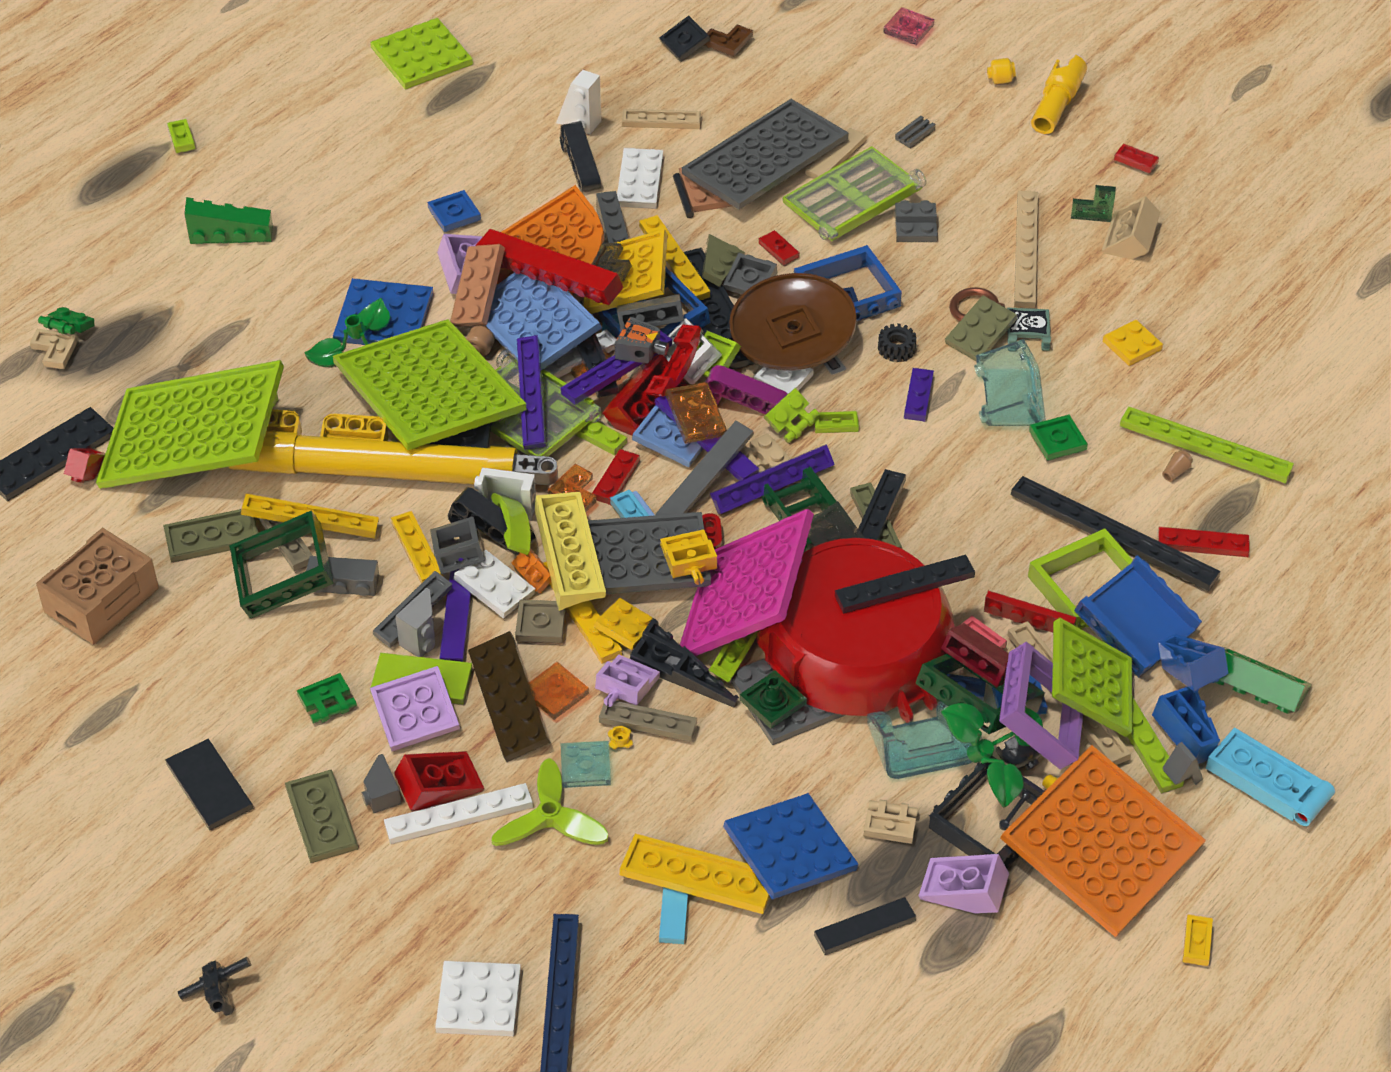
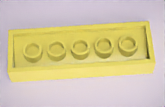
M581 493L536 495L535 515L558 610L561 611L588 600L605 598L606 590Z

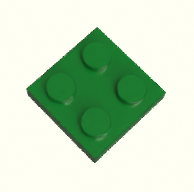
M1070 414L1034 423L1029 427V432L1047 461L1087 450L1088 443Z

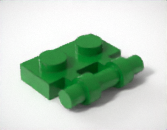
M67 307L57 308L56 311L48 314V316H40L38 318V323L42 324L45 328L50 330L57 329L59 333L65 335H73L75 332L82 333L95 326L94 318L86 316L84 313L71 311Z
M341 673L297 690V695L306 712L314 709L317 710L316 713L309 715L313 724L319 721L325 722L329 720V717L338 713L345 714L349 712V709L357 706L354 697L348 700L344 699V697L351 694ZM336 701L337 704H335V705H333V706H331V707L325 708L324 705H327V704H329V703H332V702Z

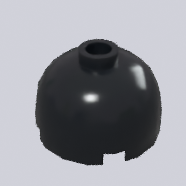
M1015 736L1004 742L1006 745L1004 749L1001 750L1000 747L995 749L1000 759L1006 765L1013 764L1018 769L1026 767L1027 770H1030L1040 763L1038 758L1041 754L1031 746H1021Z

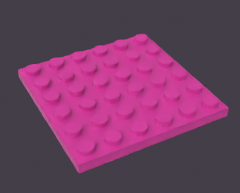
M809 509L715 549L717 569L710 570L711 585L697 587L680 646H685L692 654L698 656L785 620L814 516Z

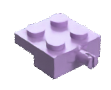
M618 655L613 662L607 661L596 674L595 688L609 694L604 699L605 705L609 704V707L617 699L638 705L659 679L660 671Z

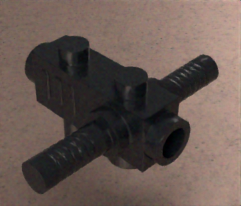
M245 957L224 967L216 960L211 961L202 967L203 976L199 977V981L179 990L178 995L181 1000H184L204 990L205 1000L210 1005V1009L215 1013L222 1011L224 1015L228 1016L234 1009L228 1000L227 989L229 984L227 981L233 974L250 967L251 962L248 957Z

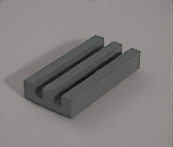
M919 116L896 133L895 140L911 148L934 131L936 124L933 122L929 124L930 121L928 119L923 120L924 117Z

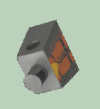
M633 317L629 318L615 341V359L649 363L655 353L666 355L669 350V343L660 341V329Z

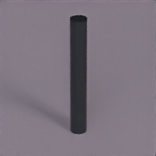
M675 173L673 179L686 217L692 218L694 213L681 175Z

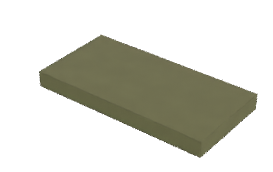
M241 509L163 525L171 563L230 551L229 545L258 533L255 517L241 515Z
M332 769L285 782L286 791L310 863L358 850V845Z

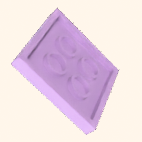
M438 666L370 688L391 752L460 729Z

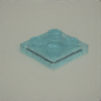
M608 741L560 743L562 788L611 785Z

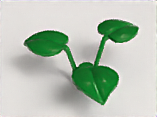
M379 298L364 308L358 315L352 314L345 319L347 329L343 330V344L335 338L324 339L315 344L310 350L304 352L308 360L321 367L334 366L333 356L342 353L346 349L348 335L356 340L362 338L364 344L368 345L369 343L364 335L365 331L368 329L379 331L390 322V314L383 299Z
M965 703L953 704L944 708L941 713L946 719L954 737L962 743H971L967 748L968 758L974 763H991L987 769L989 785L1003 808L1007 807L1023 789L1022 774L1013 764L1005 765L1003 760L989 757L993 755L995 745L1014 735L1021 746L1030 745L1014 732H1010L993 742L986 739L979 740L982 736V732L979 729L983 726L984 719L977 708ZM1025 707V713L1043 727L1039 715Z

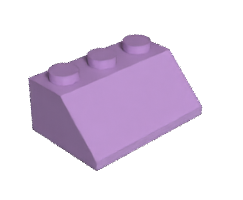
M443 234L437 253L451 294H457L468 246H475L482 236Z

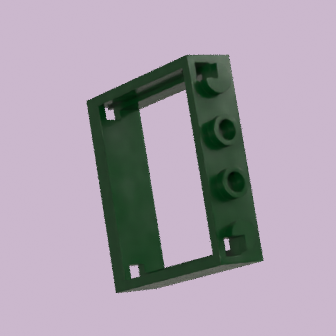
M312 510L229 545L240 607L250 619L334 584L322 526ZM312 533L319 566L252 594L246 560Z
M948 653L922 664L915 684L947 706L965 703L977 708L986 724L990 723L989 727L983 724L980 728L989 735L1006 727L999 721L1001 707L994 709L946 676V674L964 667L1002 694L1004 684L999 687L994 686ZM1028 682L1025 707L1037 713L1045 692L1031 682Z

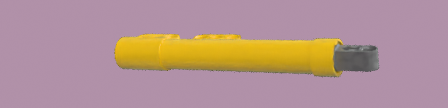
M272 409L269 420L270 424L267 427L258 462L229 467L230 470L287 474L304 472L474 484L476 476H480L481 469L490 468L534 474L535 484L552 485L558 480V468L555 459L546 456L518 455L517 448L497 446L479 448L425 444L418 448L407 450L401 442L388 441L387 425L383 422L382 417L348 414L327 415L323 420L320 436L302 435L300 418L295 411Z

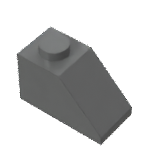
M380 754L363 781L365 791L361 792L365 805H370L373 814L401 804L399 788L384 755Z

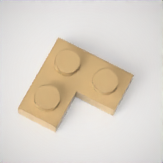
M37 328L30 341L31 349L47 351L42 360L44 367L65 369L78 342L77 334L65 335L58 331Z

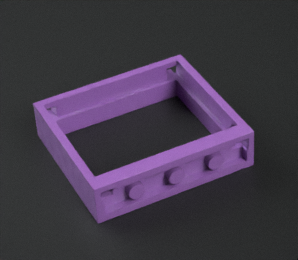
M1025 642L1010 651L1008 655L999 721L1061 770L1078 760L1083 714L1062 703L1059 737L1057 739L1025 713L1029 674L1050 692H1052L1053 663L1028 642Z

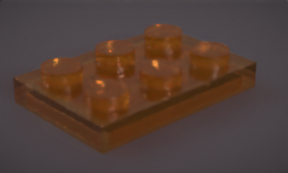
M707 382L666 389V399L685 444L722 437L727 431Z

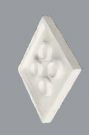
M444 961L435 1027L436 1033L514 1036L521 965Z

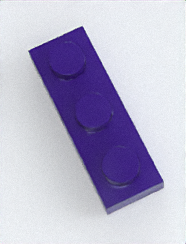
M912 368L904 419L925 422L934 370Z

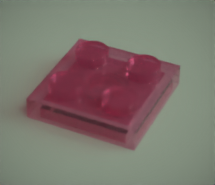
M901 7L884 26L883 33L917 45L934 26L935 19Z

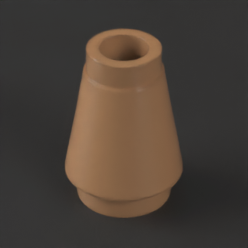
M1184 450L1175 452L1162 472V476L1167 481L1172 482L1191 468V463L1193 462L1191 455Z

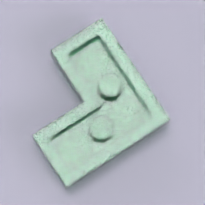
M1095 185L1093 200L1073 198L1071 219L1111 222L1116 187Z

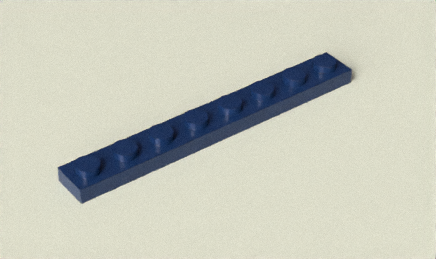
M553 914L540 1072H567L579 914Z

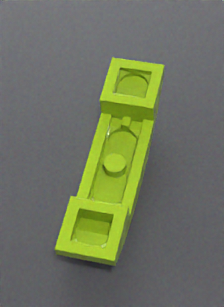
M492 493V501L502 509L508 528L504 534L507 548L528 555L531 539L530 525L523 505L515 499Z

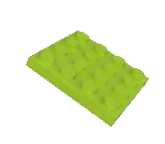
M439 18L431 19L370 42L372 50L405 90L473 65V58Z
M1058 618L1054 621L1052 698L1127 737L1132 733V657L1062 618Z

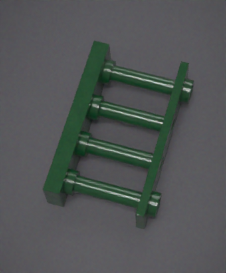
M811 467L803 469L800 483L778 492H774L768 483L764 485L763 503L771 509L779 521L815 505L819 506L822 512L813 516L811 526L825 520L830 521L834 526L807 537L804 552L811 549L813 544L835 535L841 536L843 539L854 538V523ZM802 491L808 492L811 496L788 507H785L781 502L782 499Z

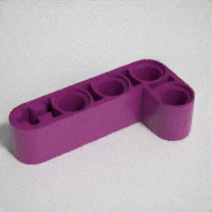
M716 365L711 369L704 383L700 402L707 407H715L718 405L721 397L766 415L788 393L727 367Z

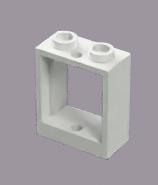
M686 318L668 335L672 339V346L669 347L668 353L664 355L668 362L677 347L673 342L675 339L673 336L677 335L682 324L693 325ZM700 333L699 340L703 345L696 351L693 362L684 377L691 385L722 356L702 333Z

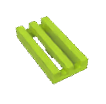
M857 411L819 412L820 415L815 419L814 423L815 433L859 432Z

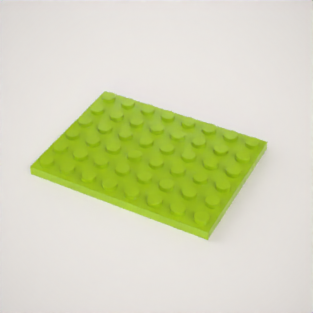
M449 319L333 356L334 364L377 415L383 418V422L407 450L415 449L419 446L526 411L525 401Z
M281 360L127 388L96 484L102 489L258 462L284 369Z

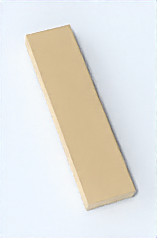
M623 109L622 127L700 129L701 111Z
M849 128L847 130L849 132L848 139L815 160L806 169L805 175L815 179L840 165L866 141V135Z

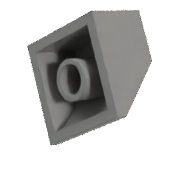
M425 588L395 616L399 646L417 657H423L435 646L430 589Z

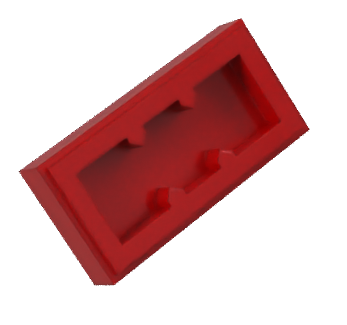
M1123 143L1115 153L1114 160L1151 173L1157 165L1159 157Z
M775 230L759 238V244L783 266L800 257V252Z

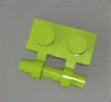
M794 388L763 418L777 433L784 428L788 432L784 436V440L790 443L793 439H798L802 435L801 432L807 426H812L820 414L816 409L807 413L804 408L810 403ZM798 416L801 421L795 426L791 421Z

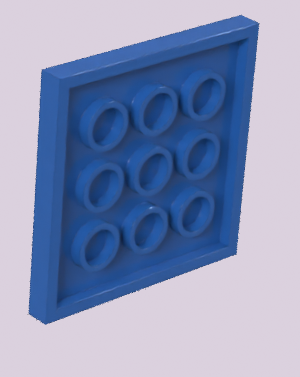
M352 278L333 333V338L343 343V330L347 329L345 319L352 314L358 315L364 308L379 298L383 299L389 311L390 322L379 331H371L369 329L365 331L364 335L369 344L423 327L433 296V287ZM348 335L347 343L365 345L362 338L356 340Z
M809 793L725 820L724 829L772 900L857 870V861Z

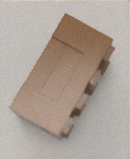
M103 527L86 541L87 543L55 570L52 569L36 583L44 613L92 645L98 642L159 589L152 558Z

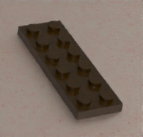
M508 631L469 649L468 652L506 762L551 743L512 633Z

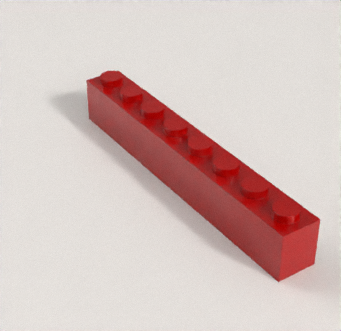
M491 228L475 245L500 244L505 247L500 268H507L516 274H523L533 280H540L547 285H553L564 291L576 293L580 297H587L597 303L610 305L624 288L618 273Z

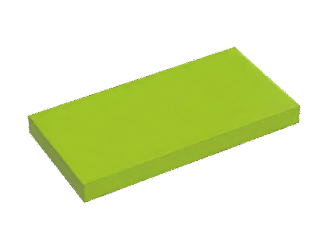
M380 653L371 687L438 666L451 703L463 705L473 667L472 663Z

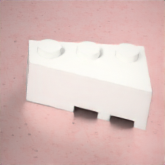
M582 70L569 87L556 123L562 125L581 121L585 133L590 135L601 122L600 75Z

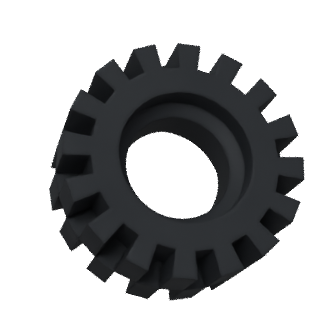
M897 323V326L890 324V328L885 326L884 330H880L878 337L879 354L881 356L884 355V359L889 357L892 362L894 359H897V362H901V359L907 361L908 357L912 358L913 354H915L916 333H913L912 328L908 329L907 325L901 327L899 323ZM898 341L902 342L903 344H894L891 342Z

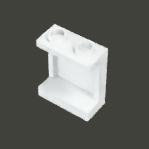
M482 468L480 476L475 478L474 489H477L480 494L492 501V493L519 501L523 505L529 521H532L536 501L535 475Z

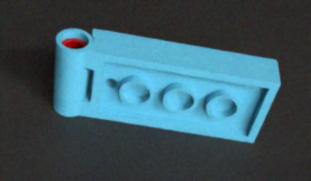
M1235 727L1207 760V770L1287 819L1295 820L1302 826H1309L1335 794V788L1331 783L1318 778Z

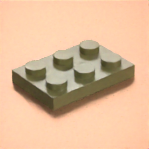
M983 295L945 338V343L980 363L1017 320V314Z

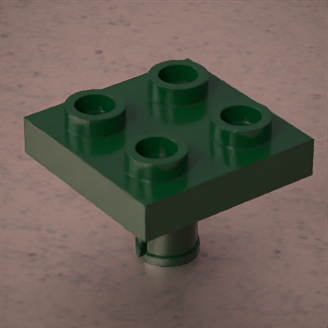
M776 670L739 694V700L770 729L807 704V698Z

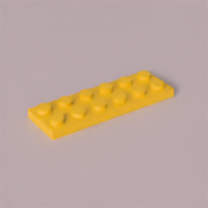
M636 833L619 871V875L760 914L764 913L770 897L748 863Z

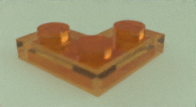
M575 463L548 489V494L580 492L585 512H587L597 502L594 494L583 489L593 479V473Z

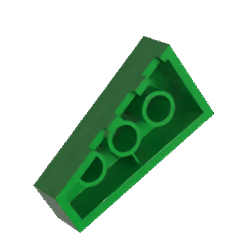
M186 197L184 215L190 244L272 242L273 222L271 210L247 206L236 208L233 204L225 203L224 206L212 204V201L209 200L197 202L193 201L194 198Z

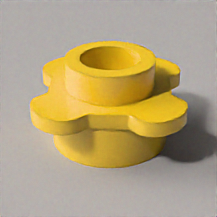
M616 726L609 730V747L611 749L630 748L633 744V741L630 739L631 730L624 726Z

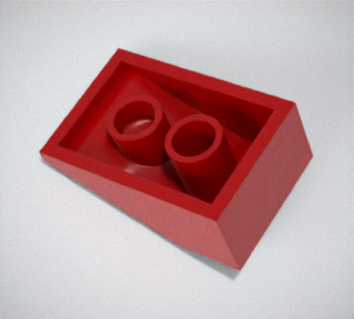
M467 751L404 754L394 772L411 811L454 802L484 790V786Z

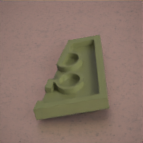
M709 234L706 243L707 248L702 278L720 287L724 283L738 253L745 254V252L737 246L730 245Z

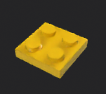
M1134 320L1103 335V342L1128 366L1161 351L1163 348V343L1138 320Z
M619 598L595 621L594 628L633 650L641 640L642 633L653 617Z

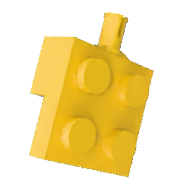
M704 529L660 539V545L673 578L692 575L695 584L699 585V582L700 584L704 582L701 572L717 569V555Z

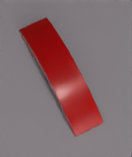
M682 324L673 340L677 346L661 376H653L645 391L646 395L664 397L682 381L697 351L701 333L700 326Z

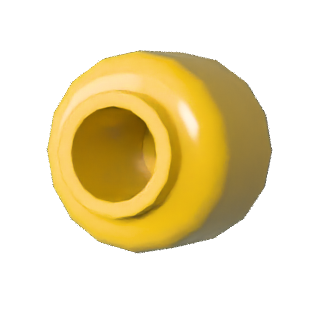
M1009 58L992 60L990 67H987L988 79L992 78L994 84L1011 82L1013 77H1016L1014 62H1011Z

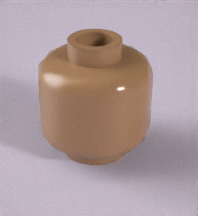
M486 326L471 328L466 337L483 357L489 354L495 342L494 335Z

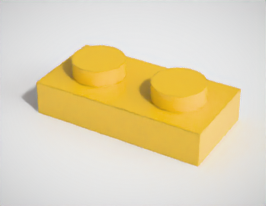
M1187 914L1182 962L1208 966L1213 918Z

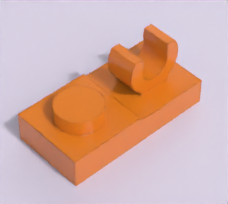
M531 548L528 555L519 553L511 562L528 583L536 588V592L542 593L551 582L549 569Z

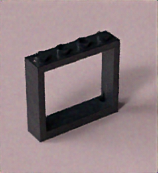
M978 762L974 771L969 776L965 775L960 781L959 786L955 790H950L946 794L944 801L939 806L935 805L933 812L929 815V829L968 856L995 853L947 821V819L988 779L987 769L991 763L987 762L985 764ZM1022 776L1023 789L1018 796L1021 798L1022 792L1028 791L1031 797L1026 802L1032 805L1045 791ZM1007 844L997 853L1006 869L1020 856Z

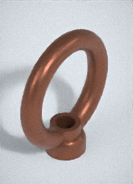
M971 287L956 293L950 301L949 308L952 316L961 321L965 314L959 311L958 303L965 297L984 295L1005 307V304L999 303L997 296L991 291L980 287Z

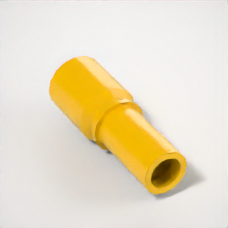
M1076 54L1069 60V65L1060 67V60L1057 59L1046 80L1043 97L1031 119L1033 129L1041 134H1050L1054 131L1065 106L1074 98L1087 73L1086 62Z

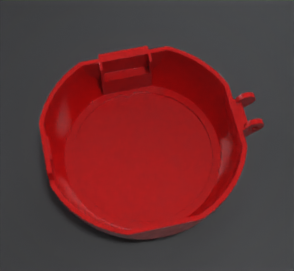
M865 538L838 539L822 543L803 553L785 620L770 625L763 630H758L757 641L758 646L765 653V661L807 698L808 705L827 712L850 716L879 715L898 707L901 718L906 723L914 720L910 706L923 700L929 710L937 708L936 698L915 683L922 664L947 654L941 647L949 629L955 627L952 609L941 586L843 614L835 598V590L925 565L907 551L883 541Z

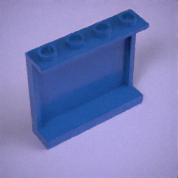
M1138 555L1131 564L1091 596H1085L1080 600L1074 610L1105 643L1132 657V672L1138 678L1161 660L1158 642L1174 634L1188 638L1202 623L1197 613L1191 610L1183 602L1182 598L1167 586L1165 580L1159 577L1150 568L1149 564Z

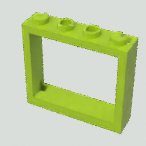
M1102 529L1037 558L1029 564L1028 578L1056 611L1077 617L1075 626L1080 629L1089 626L1074 611L1076 606L1049 575L1102 551H1105L1121 571L1131 564L1132 558L1106 529Z

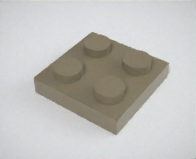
M519 600L515 640L562 643L565 609L559 611L556 601Z

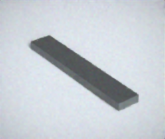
M735 421L655 515L688 513L754 435L753 430Z

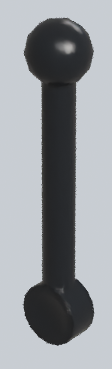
M1028 791L1022 792L1021 799L1007 818L1000 821L999 828L1001 830H1006L1009 827V822L1025 801L1030 799L1031 795Z

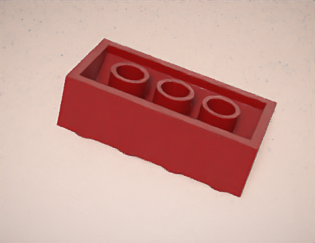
M658 354L649 363H643L602 412L615 429L632 436L654 408L655 399L660 396L646 395L645 391L653 376H661L668 364V360L664 355ZM682 379L673 391L680 396L688 385Z

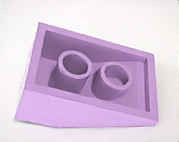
M999 854L930 858L919 898L920 900L971 913L998 912L1009 873Z

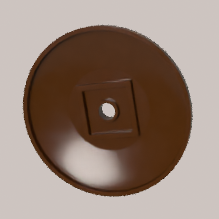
M789 273L762 280L745 291L731 311L729 324L732 340L741 346L739 351L746 358L770 369L793 371L818 366L838 355L852 339L857 319L852 299L838 284L813 274ZM792 326L797 327V329L791 330L789 328Z

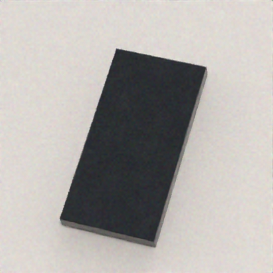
M209 738L165 759L166 765L209 831L253 809L252 802Z

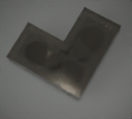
M603 242L592 262V265L618 273L621 281L625 280L632 267L629 260L618 259L623 251L620 243Z

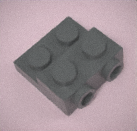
M907 200L895 203L896 242H937L936 203H930L928 200H923L920 203H910Z
M738 253L723 283V287L725 290L743 294L758 282L777 276V264L769 260L755 258L752 255Z

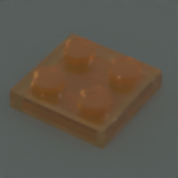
M559 662L554 663L530 681L538 707L554 720L589 694V688Z

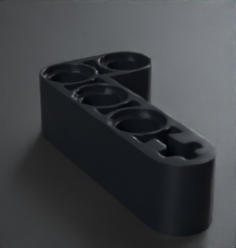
M582 122L562 124L560 127V145L563 153H568L579 190L584 192L601 188L600 176Z
M466 487L450 507L448 513L450 523L474 517L479 530L513 554L518 555L520 552L507 548L504 534L508 528L502 509L475 489ZM530 529L531 545L536 539L533 531Z

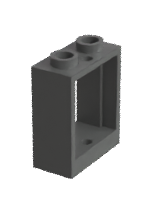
M474 517L430 529L434 555L441 574L485 561Z

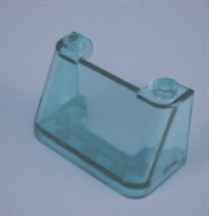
M1024 339L976 355L977 364L974 365L977 376H981L984 380L986 404L982 405L981 411H979L982 423H986L988 426H1030L1034 423L1046 421L1039 366Z
M940 701L936 707L937 717L892 726V720L885 712L867 714L869 730L884 770L890 778L901 779L972 763L967 756V748L971 743H962L951 733L947 721L941 713L944 708L948 707Z

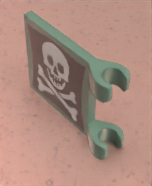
M1007 307L1008 310L1017 314V320L1008 329V349H1016L1017 338L1041 339V350L1050 351L1049 309Z

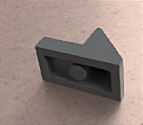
M1180 742L1164 764L1163 771L1176 785L1189 778L1196 785L1203 780L1197 759L1184 743Z

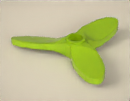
M548 758L541 763L539 768L537 789L540 804L538 807L507 823L496 831L491 839L492 845L503 846L521 840L538 830L554 827L569 838L588 844L600 845L608 841V832L601 823L578 810L560 805L562 799L560 770L555 761Z

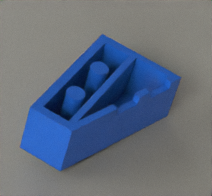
M1177 634L1158 642L1162 668L1193 691L1209 683H1215L1219 681V678L1228 674L1225 648Z
M1185 687L1159 696L1152 716L1176 746L1183 742L1195 756L1198 764L1206 762L1211 753L1218 747L1220 739L1211 717L1207 716L1205 711L1206 704L1199 696V689L1193 691L1189 687Z

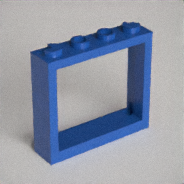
M868 245L794 268V273L813 274L829 279L867 266L885 292L853 302L856 310V321L901 307L902 291Z
M666 267L664 289L668 287L675 295H680L681 302L690 310V312L683 315L684 319L686 318L693 325L700 326V328L711 323L708 308ZM617 307L598 312L601 323L604 321L614 332V336L618 338L621 333L620 325L611 317L617 314ZM681 322L670 323L660 330L668 336Z

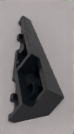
M652 618L642 633L641 640L630 654V659L660 671L659 678L734 708L739 697L728 691L724 687V683L709 673V669L685 646H680L673 639V635L669 631H664L658 625V621Z

